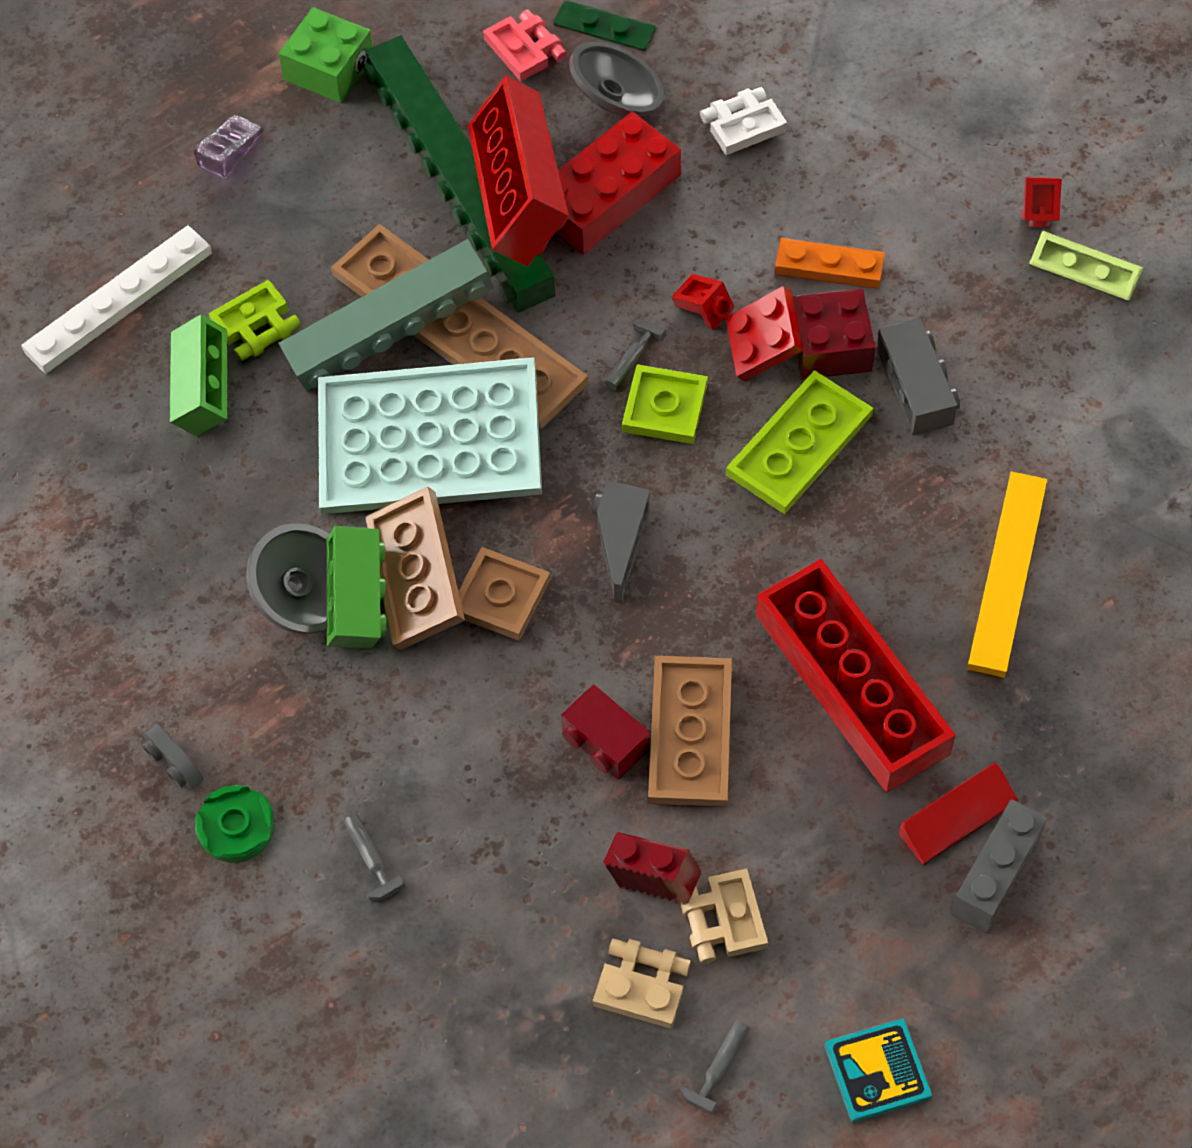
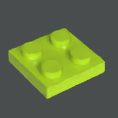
M636 365L622 422V432L694 444L708 376Z

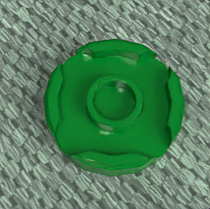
M243 785L224 786L210 793L195 816V833L204 851L217 860L229 863L247 861L260 854L270 843L275 830L274 813L266 797L260 792L257 793Z

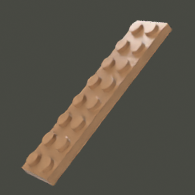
M379 224L331 267L335 278L363 297L427 262L429 259ZM482 298L465 303L456 308L450 316L436 319L424 326L419 333L413 335L452 365L534 357L537 377L539 430L589 384L588 375Z

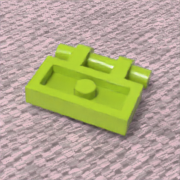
M269 279L208 313L210 320L227 329L228 345L239 339H242L244 344L234 349V353L240 362L251 355L254 358L264 353L265 347L277 340L283 341L292 336L291 332L302 327L300 320L295 314L286 320L281 318V315L289 311L288 304ZM267 323L272 327L258 336L253 333V331Z

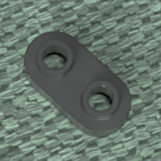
M155 724L143 733L146 740L142 744L143 749L155 763L162 760L168 766L166 773L179 789L186 786L192 790L204 780L201 772L192 760L159 725Z

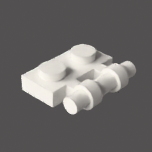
M762 87L752 91L745 89L738 92L737 97L727 101L720 99L711 103L709 108L700 111L703 123L711 122V133L725 155L787 131V122L773 100L769 99L759 103L766 100V94Z

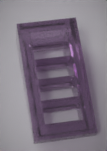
M234 114L194 150L197 165L226 178L262 134L263 127ZM239 127L243 130H246L247 132L242 133L236 130V128ZM230 135H233L239 139L236 141L230 138ZM226 143V144L230 145V147L228 148V147L224 146L223 144Z

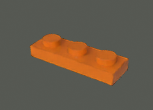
M780 238L775 263V274L879 289L885 252Z

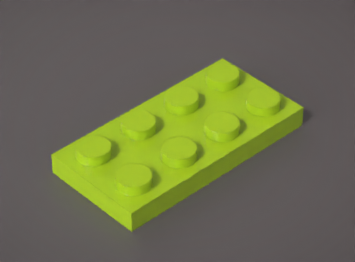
M814 370L726 467V476L785 515L872 417L873 407Z

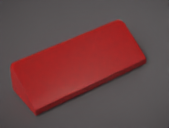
M995 762L905 820L900 826L899 836L922 865H924L1003 813L1011 799L1017 802L1018 799L1003 771Z

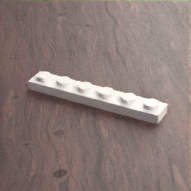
M187 225L23 343L21 346L24 353L47 374L211 255L210 245Z

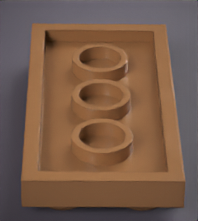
M427 486L366 516L367 527L379 529L380 542L385 544L384 563L380 565V578H384L386 583L383 602L393 646L399 650L405 649L464 621L465 618L436 492Z
M655 656L648 804L727 807L732 658Z

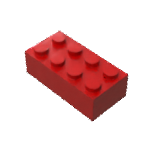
M630 112L558 170L569 216L564 227L556 231V233L584 255L681 176V149L634 112Z

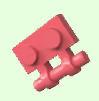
M530 10L522 12L520 15L522 22L519 24L510 16L483 31L486 43L520 82L548 67V57L546 55L553 56L557 62H562L568 55L562 47L563 43L558 36L550 34L546 29V23L540 16H534ZM530 36L532 38L536 37L539 41L534 43Z

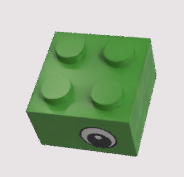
M312 7L278 53L283 79L341 103L364 72L363 66L367 64L365 50L373 47L371 30Z

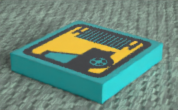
M904 1018L825 1041L824 1047L851 1124L932 1099V1093Z

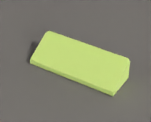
M1042 231L1029 263L1035 267L1130 301L1143 273V267Z

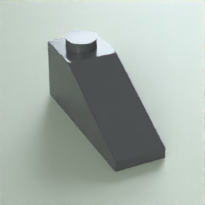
M607 480L603 494L597 493L595 496L592 515L597 516L598 533L614 602L622 603L650 511V490Z

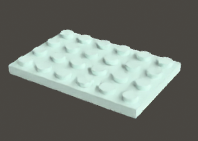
M534 357L318 377L319 509L322 514L382 509L427 486L436 492L438 504L542 495L537 377Z

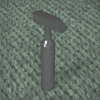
M647 321L633 322L634 330L644 335L639 341L631 345L604 381L606 387L615 391L645 352V344L653 337L662 341L666 336L665 329Z
M357 814L348 816L344 820V824L355 841L369 870L377 875L382 884L379 888L368 893L367 897L370 900L382 901L405 888L406 885L400 875L391 881L388 880L383 871L384 862Z
M738 1020L735 1021L706 1073L707 1082L700 1094L683 1086L681 1087V1092L688 1104L711 1115L714 1114L718 1107L717 1103L707 1097L713 1086L720 1083L750 1030L748 1025Z

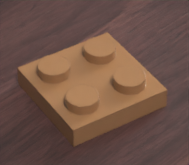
M481 547L458 591L465 621L520 641L551 580L550 572Z

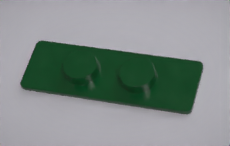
M569 0L563 2L553 21L555 26L642 51L646 50L656 30V26Z

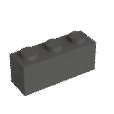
M921 318L879 328L877 351L912 435L954 425L956 411L960 409V399L956 389L950 388L948 384L945 362L936 356L932 332L925 330Z
M1013 799L1010 800L955 896L951 915L985 933L989 931L1040 840L1047 817Z

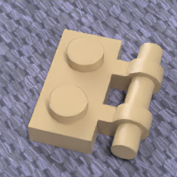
M747 868L708 877L710 893L699 895L697 887H695L689 903L683 905L681 902L683 915L689 918L693 933L689 937L692 949L698 952L701 964H709L716 960L713 946L724 943L728 958L768 948V940ZM715 909L719 926L708 928L704 912Z
M612 939L608 954L623 958L620 968L604 964L593 998V1007L672 1029L683 994V986L669 982L672 972L687 976L691 960L677 957V952L668 949L660 952L642 947L641 942L629 939L628 942ZM636 963L659 968L656 978L634 972Z

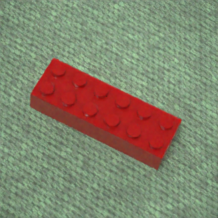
M505 75L468 124V130L492 250L528 267L536 256L544 252L547 242L554 233L564 227L569 215L540 93Z
M822 559L757 594V619L886 793L951 755L956 734Z

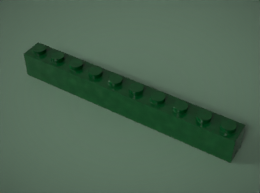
M400 35L366 49L367 64L363 66L367 80L371 85L374 83L377 85L378 95L385 108L390 106L393 111L392 117L399 131L405 130L408 145L414 155L419 153L421 156L422 166L429 179L434 177L442 201L444 203L449 201L452 206L451 210L455 222L459 227H465L468 232L467 238L475 252L480 251L482 254L483 265L490 277L495 276L498 280V288L506 303L511 301L519 313L556 297L554 275L541 255L536 256L527 267L492 250L472 146L403 37Z

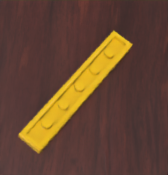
M1010 472L967 670L1002 678L1006 676L1047 479Z

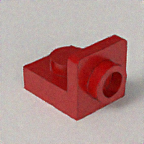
M1025 177L1023 210H1021L1020 217L1023 220H1029V226L1049 227L1050 221H1060L1062 178Z
M693 273L671 296L677 308L702 314L707 327L713 330L734 309V304L723 281Z

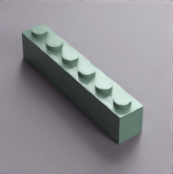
M466 239L279 342V345L305 391H308L312 388H318V377L335 376L344 370L354 369L362 360L375 353L388 350L393 343L408 335L411 336L419 333L424 326L436 319L450 316L456 308L469 301L482 298L487 291L494 287L487 270L469 240Z

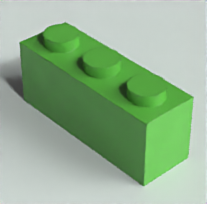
M203 315L197 316L171 332L170 423L195 436L227 420V329Z
M334 526L326 538L327 646L372 649L379 639L384 637L386 630L385 614H380V601L384 600L386 591L385 579L380 578V565L384 563L385 544L380 542L379 529Z

